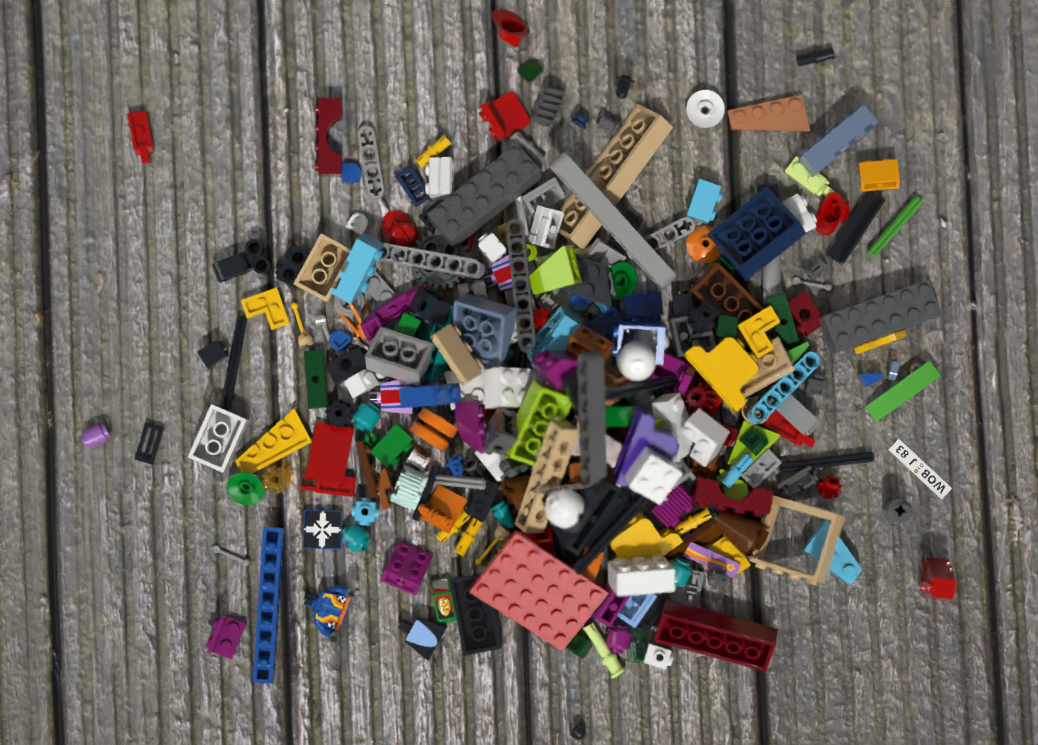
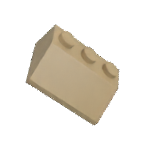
M320 234L294 285L329 304L334 296L330 292L340 282L341 278L338 276L341 271L344 272L348 262L346 260L351 249Z
M449 324L430 338L463 386L480 375L483 366L478 358L473 359L470 352H472V349L468 343H463L459 338L461 333L456 326L452 327Z

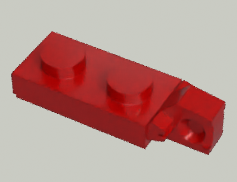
M147 111L127 113L134 151L137 156L141 155L144 165L151 164L149 153H154Z
M776 410L773 411L763 425L765 428L780 434L782 438L800 447L802 444H805L812 448L816 442L811 437L803 435Z

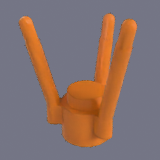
M365 301L364 306L366 315L368 316L370 314V309L368 307L367 301ZM348 303L359 322L357 328L346 316L339 315L355 332L357 338L361 337L364 340L366 337L360 326L363 320L354 304Z

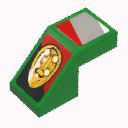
M449 577L430 580L438 624L457 621Z

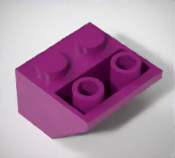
M478 400L455 403V419L461 440L480 454H484L482 447L485 445L484 436L487 424L483 408L479 407Z

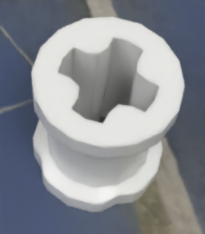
M414 448L406 463H411L423 473L431 457H425Z

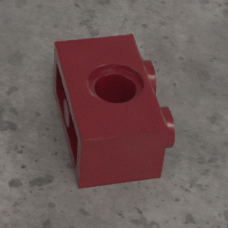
M805 291L789 301L793 319L797 323L796 328L801 335L805 334L808 336L821 327L819 318L823 317V315ZM800 310L808 312L809 317L807 320L800 318Z

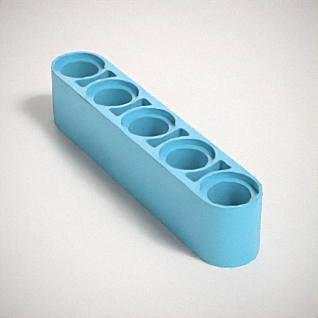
M808 352L800 357L793 364L794 371L799 374V379L793 376V372L778 379L748 410L747 419L749 422L758 424L767 419L820 364L818 354ZM806 358L812 361V366L807 365ZM780 384H784L786 386V392H783L781 390ZM768 397L774 400V405L768 403ZM755 409L760 411L761 418L755 416Z

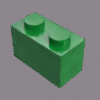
M395 424L370 453L387 468L390 465L394 467L400 461L398 456L403 451L407 453L412 448L413 444L411 442L414 439Z

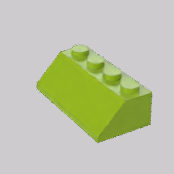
M532 381L516 416L518 440L505 453L509 458L535 466L549 422L564 421L572 404L567 394L542 382Z

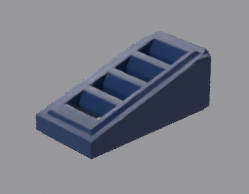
M411 165L394 174V177L415 208L430 199L429 194H426L424 184ZM409 172L411 173V175H410L409 177H407L406 179L402 180L401 177H403L404 175H406V174L409 173ZM412 179H415V182L408 187L405 185ZM419 185L420 188L411 194L410 190ZM423 191L424 195L415 200L414 197Z

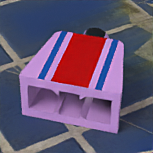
M509 255L491 265L493 274L483 277L487 288L498 284L500 292L512 289ZM516 263L514 265V269L516 271H522L524 269V265L522 263ZM520 281L515 286L518 289L526 286V284Z
M401 380L381 383V392H369L370 403H381V411L413 415V407L401 408L399 389L412 388V384Z

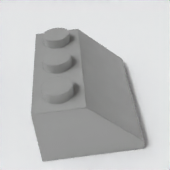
M380 327L365 355L366 369L420 387L428 371L434 344Z

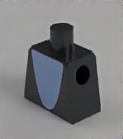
M417 617L414 624L403 618L398 629L408 634L404 642L429 661L447 627Z

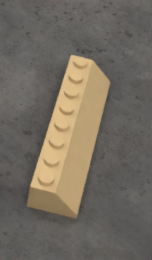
M637 104L586 173V176L615 207L673 127L661 115ZM572 193L559 210L564 212L559 235L584 250L601 227V223Z

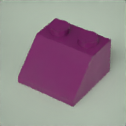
M544 350L539 352L531 361L540 377L557 389L563 386L560 381L573 370H578V357L570 352Z

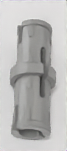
M519 131L509 139L514 144L517 143L536 165L545 158L533 146L534 143L532 141L529 142Z

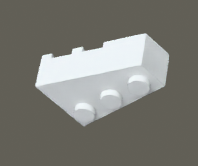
M680 393L663 394L651 403L653 416L664 419V429L672 431L678 440L679 450L677 454H674L672 461L679 462L695 446L694 442L681 433L685 422L690 417Z

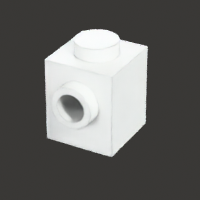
M648 643L643 662L666 670L667 666H671L674 656L671 655V650Z

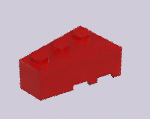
M926 557L924 579L920 581L919 591L922 592L923 596L955 600L957 580L954 572H950L952 567L949 566V560Z

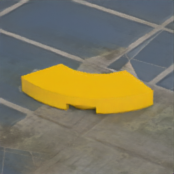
M900 330L858 345L854 350L856 354L907 337L905 330Z

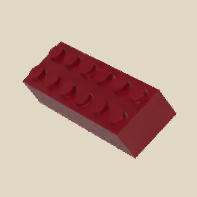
M665 599L656 627L654 642L766 672L776 646L778 629Z

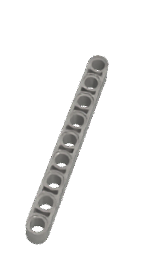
M562 152L549 165L552 171L659 288L663 290L676 277L672 269L566 153Z

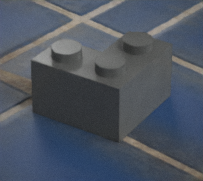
M690 316L670 319L668 322L675 356L681 359L685 358L683 354L692 347L701 346L707 353L716 347L713 331L703 332L702 335L700 333L693 334V330L687 323Z

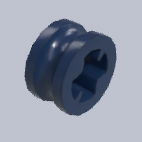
M575 112V118L571 119V122L582 129H586V123H589L590 120Z

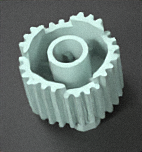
M404 465L390 501L415 510L429 476Z

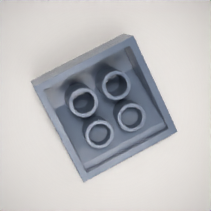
M468 293L462 295L454 301L453 326H456L460 331L461 336L459 338L463 343H468L472 349L470 354L473 359L478 358L481 363L493 367H503L515 327L516 308Z

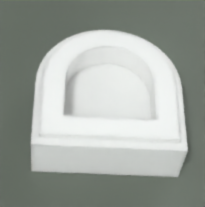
M353 214L346 227L362 235L368 227V219L364 214Z

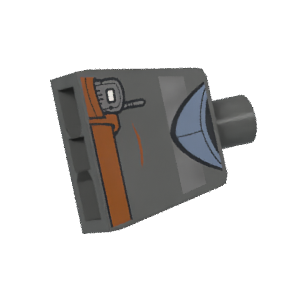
M498 407L485 428V445L482 449L486 454L496 453L504 455L518 440L516 413Z

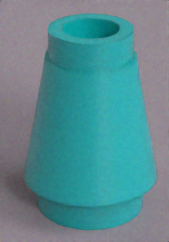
M503 499L491 506V513L506 529L515 525L508 502L506 503Z

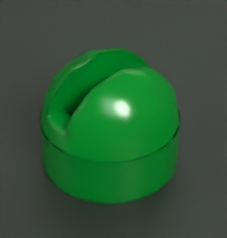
M368 431L364 435V442L368 446H375L379 442V436L374 431ZM369 434H373V443H369Z

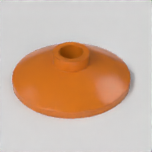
M708 225L698 226L688 235L686 249L693 260L699 263H711L722 254L707 235L714 227ZM707 240L709 246L704 247L702 241Z

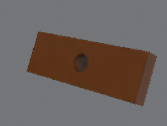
M362 441L355 442L369 496L372 499L378 496L379 483L378 481L374 482L372 474H375L373 462L369 463L367 456L370 455L368 444H364Z
M714 519L704 523L694 533L689 534L682 540L683 542L668 552L667 555L671 560L676 559V557L686 560L687 557L683 555L690 542L704 547L722 533L715 527Z

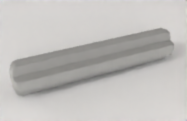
M443 474L435 476V483L439 485L475 489L486 488V480L482 478Z

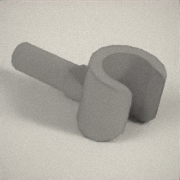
M323 314L316 315V326L322 325L326 338L329 340L330 333L327 328L326 316Z

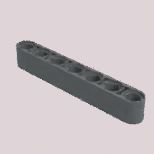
M512 219L507 223L506 231L514 308H516L518 346L522 352L529 353L534 350L536 340L524 226L520 220ZM517 225L520 227V231L512 233L510 227ZM514 244H520L522 246V250L520 252H514L512 250V246ZM516 263H522L524 265V269L522 271H516L514 269V265ZM521 281L526 284V288L518 290L515 285ZM526 301L528 307L520 309L517 306L518 302ZM526 319L530 322V326L522 328L519 325L520 321ZM526 338L532 341V345L528 348L521 344L522 340Z
M599 351L583 353L578 356L581 479L586 486L594 485L601 479H607L604 358Z

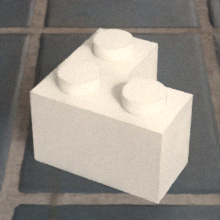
M698 409L685 422L681 433L695 443L690 456L706 467L720 451L729 431L701 409Z

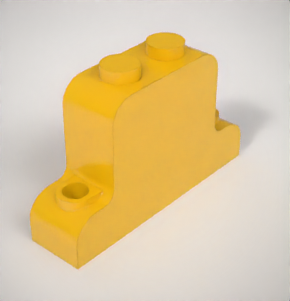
M733 338L724 339L709 353L701 346L689 349L683 356L734 413L741 409L745 404L746 396L741 392L740 388L757 373V359L751 353L747 354L743 349L745 346L739 339L735 340Z
M638 513L609 545L618 558L628 560L636 556L652 558L653 555L664 556L683 541L672 528L667 527L657 532L649 519L643 513Z

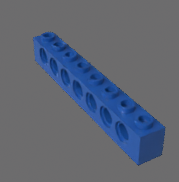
M263 527L253 683L273 684L275 679L285 528Z

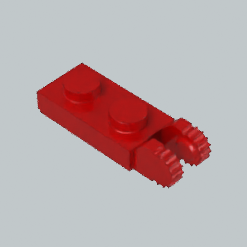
M345 477L343 485L317 481L316 487L301 485V490L354 497L356 478Z

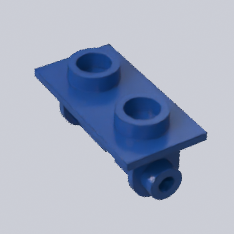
M456 455L446 460L448 464L444 466L445 468L450 467L455 476H461L463 466L460 461L463 458H458Z

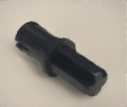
M830 47L797 55L796 63L799 67L814 63L818 65L819 62L835 59L834 50Z

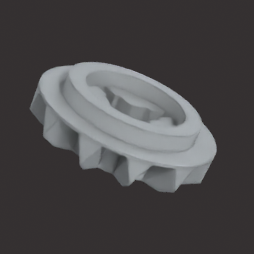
M360 294L353 301L358 313L364 307L365 300L363 294ZM336 296L334 297V305L339 314L346 317L355 316L350 305L345 307L346 301Z

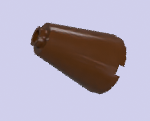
M532 474L501 479L500 485L503 496L511 504L509 507L514 515L518 514Z
M728 511L719 512L714 519L715 527L748 559L755 556L752 554L755 550L759 551L762 548L769 534L766 529H770L768 525Z

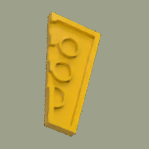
M295 408L235 460L240 472L255 473L312 443Z

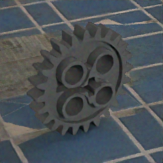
M435 229V234L428 231V237L421 235L423 241L416 240L415 242L419 246L412 248L428 251L430 245H437V253L447 254V249L451 245ZM465 240L456 247L454 256L472 257L471 253H466L470 247H463L466 243ZM422 254L416 258L417 264L422 262ZM435 260L434 265L435 267H437L440 264L437 260ZM459 261L453 263L454 270L459 268ZM420 268L412 269L413 273L418 272L415 277L417 280L423 278L421 284L424 285L428 282L429 289L435 285L437 291L440 286L446 290L447 285H450L453 289V282L461 284L459 278L466 279L464 276L447 275L436 271L426 272L425 269Z

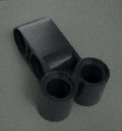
M250 239L246 243V251L213 263L212 267L218 283L253 270L260 275H267L271 271L272 265L268 259L262 257L265 252L264 244L258 239ZM254 243L260 245L257 253L251 252V246ZM261 261H265L267 264L266 269L263 271H259L257 267Z

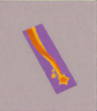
M690 542L683 555L713 570L725 573L733 579L741 564L692 542Z

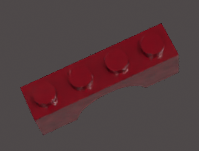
M319 98V103H315V114L319 115V122H315V134H319L318 141H315V153H318V160H315V171H318L320 177H342L343 157L329 147L328 133L334 124L343 120L342 98Z
M696 478L694 480L691 502H695L698 507L708 508V505L715 506V510L726 511L728 508L734 509V513L745 515V512H751L754 517L764 518V515L771 513L774 491L753 488L743 499L733 500L721 492L717 481Z

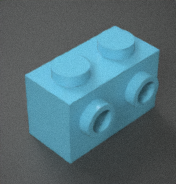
M699 179L686 217L708 224L710 220L713 221L717 211L714 209L715 203H720L723 194L720 191L721 186Z

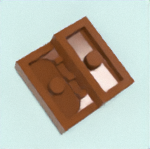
M386 468L382 469L379 481V496L382 510L392 508L386 490L393 488V484Z

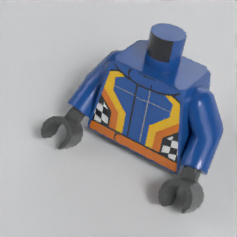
M337 585L327 587L325 591H321L319 598L307 595L304 605L314 609L311 616L314 618V624L321 634L329 638L331 643L339 645L336 642V638L338 636L343 638V635L338 632H340L352 599H358V597L354 596V592L360 591L359 588Z

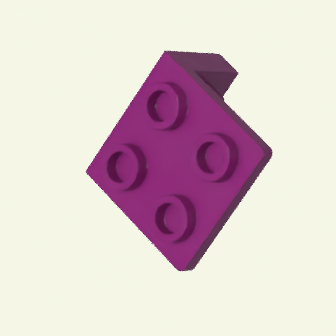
M664 351L663 365H656L649 379L670 374L676 375L677 383L663 387V389L672 393H680L683 398L696 369L689 362Z
M398 540L381 581L416 596L433 558V554Z
M228 615L217 618L213 626L215 630L214 635L209 636L205 646L208 648L207 653H216L232 660L247 623Z

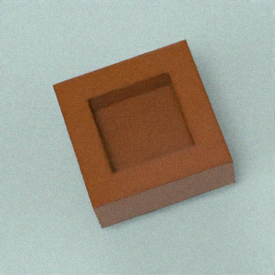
M580 461L568 462L570 483L582 482Z

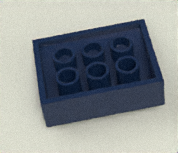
M766 187L707 235L735 270L747 281L803 237L806 232L801 222Z

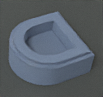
M890 361L887 372L888 380H896L900 362Z

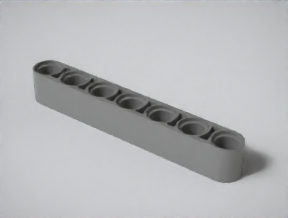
M384 243L382 249L386 248L387 253L379 260L475 279L482 277L485 273L484 265L474 259ZM404 251V258L402 260H399V253ZM422 254L423 260L417 264L416 258ZM441 258V264L435 267V260ZM459 261V268L453 270V263ZM477 264L478 269L472 274L471 267Z

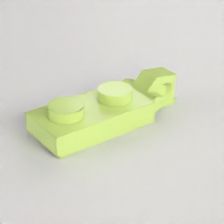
M797 156L785 170L788 176L813 195L820 196L823 194L826 197L829 193L835 192L828 186L830 182L821 174L817 173L812 177L798 161L799 158Z

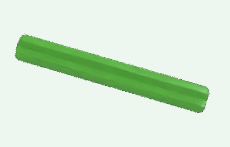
M915 196L867 250L870 256L876 257L921 206L923 203L921 198Z

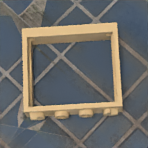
M773 496L771 513L764 515V518L761 519V523L770 527V529H766L769 532L768 537L762 548L752 553L755 556L749 559V561L756 563L755 567L766 570V567L772 568L771 572L783 575V572L789 573L788 577L800 580V577L806 578V583L817 586V582L825 584L845 517ZM780 506L831 521L815 575L764 560Z

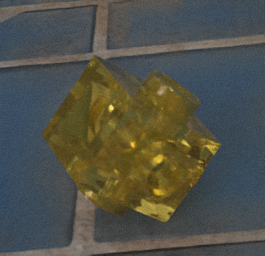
M275 465L266 469L267 473L263 474L262 484L264 489L269 490L270 493L275 492L277 495L286 491L285 487L293 484L286 466L277 468ZM275 477H278L279 481L275 484L273 480Z

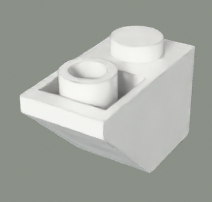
M365 369L344 382L352 398H355L392 378Z

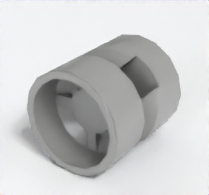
M483 279L473 281L471 285L468 282L457 284L460 297L468 293L467 291L473 290L474 296L488 300Z

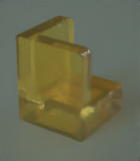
M509 221L494 228L495 235L506 250H508L506 226ZM511 226L510 231L517 233L515 227Z

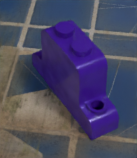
M638 407L612 475L617 485L628 486L624 476L646 446L671 461L674 454H677L679 450L678 440L672 431L654 426L655 417H652L645 408Z

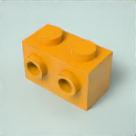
M886 158L881 161L866 160L860 162L859 180L861 192L899 188L898 160Z

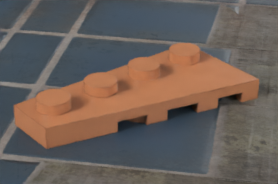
M802 95L727 111L731 130L810 133Z

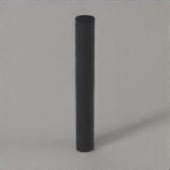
M433 466L412 516L413 520L419 522L422 514H420L418 507L420 504L427 503L435 483V476L439 474L441 468Z

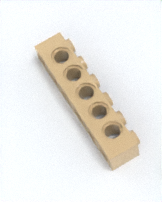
M569 421L549 422L515 521V525L524 533H544L548 521L544 506L546 499L551 493L541 495L535 490L558 487L561 484L579 429Z

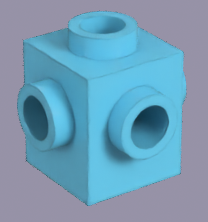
M361 498V502L356 501V505L352 506V517H355V521H359V525L370 526L371 522H375L376 518L379 519L380 507H377V503H372L373 499ZM363 508L369 510L368 515L364 516L362 514Z

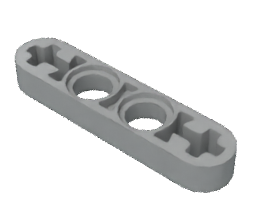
M363 126L358 131V141L367 193L371 199L379 200L384 196L385 189L376 137L371 127ZM365 130H367L368 133H372V135L369 136V142H374V145H365L362 147V144H366L365 138L361 137V135L364 134ZM371 148L375 151L373 158L368 159L364 156L366 149ZM369 168H377L378 175L376 177H369L367 174ZM380 179V182H376L377 188L381 189V191L378 192V196H375L374 193H371V190L374 189L373 183L369 184L368 181Z
M684 217L643 239L646 242L650 238L656 239L658 245L653 249L656 252L691 234L695 229V223L691 218ZM683 221L691 223L690 230L683 229L680 231L682 235L678 236L674 226L682 227ZM668 229L673 230L675 233V237L672 240H667L664 237V232ZM627 253L628 258H629L630 260L634 261V260L631 258V256Z

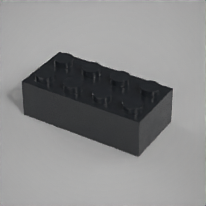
M481 573L449 579L463 656L502 649L494 607L469 592V588Z

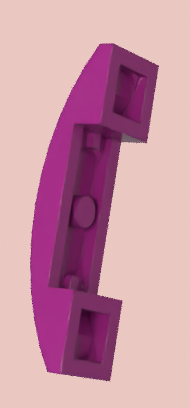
M422 284L405 290L375 308L360 324L366 339L370 341L376 336L380 327H384L403 313L411 309L409 306L418 287L425 288V286Z

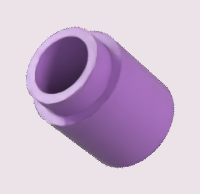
M99 423L84 430L81 439L85 446L93 448L108 441L107 438H110L111 434L105 423Z

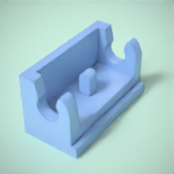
M653 593L630 595L618 616L635 628L657 596Z

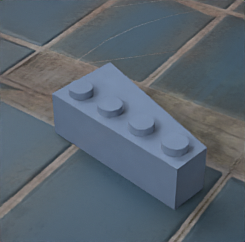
M865 105L861 106L854 113L852 111L843 117L844 121L840 125L838 122L829 129V134L826 136L822 134L815 140L816 144L812 148L809 145L800 152L802 156L798 161L812 177L861 139L878 123V120Z

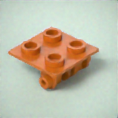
M438 484L428 504H420L418 507L420 514H422L420 518L449 534L468 500Z

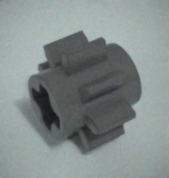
M469 458L463 463L462 475L463 477L482 478V471L486 470L479 458L476 460Z

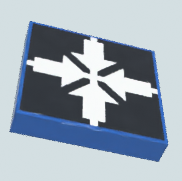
M304 510L303 549H342L343 511Z

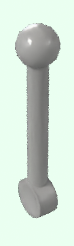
M798 277L793 279V284L795 285L804 284L824 288L826 291L832 290L831 284L824 285L804 281Z
M217 545L213 547L214 553L224 554L242 562L245 566L250 564V560L247 558L243 559L222 550Z

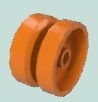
M422 407L418 417L426 422V425L413 422L409 430L444 452L449 442L440 435L443 433L451 438L455 436L458 429L436 412L432 413Z

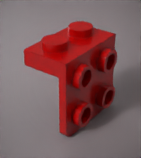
M512 91L490 104L484 103L480 105L479 115L482 121H487L490 126L488 130L492 138H497L499 142L531 123L520 101Z

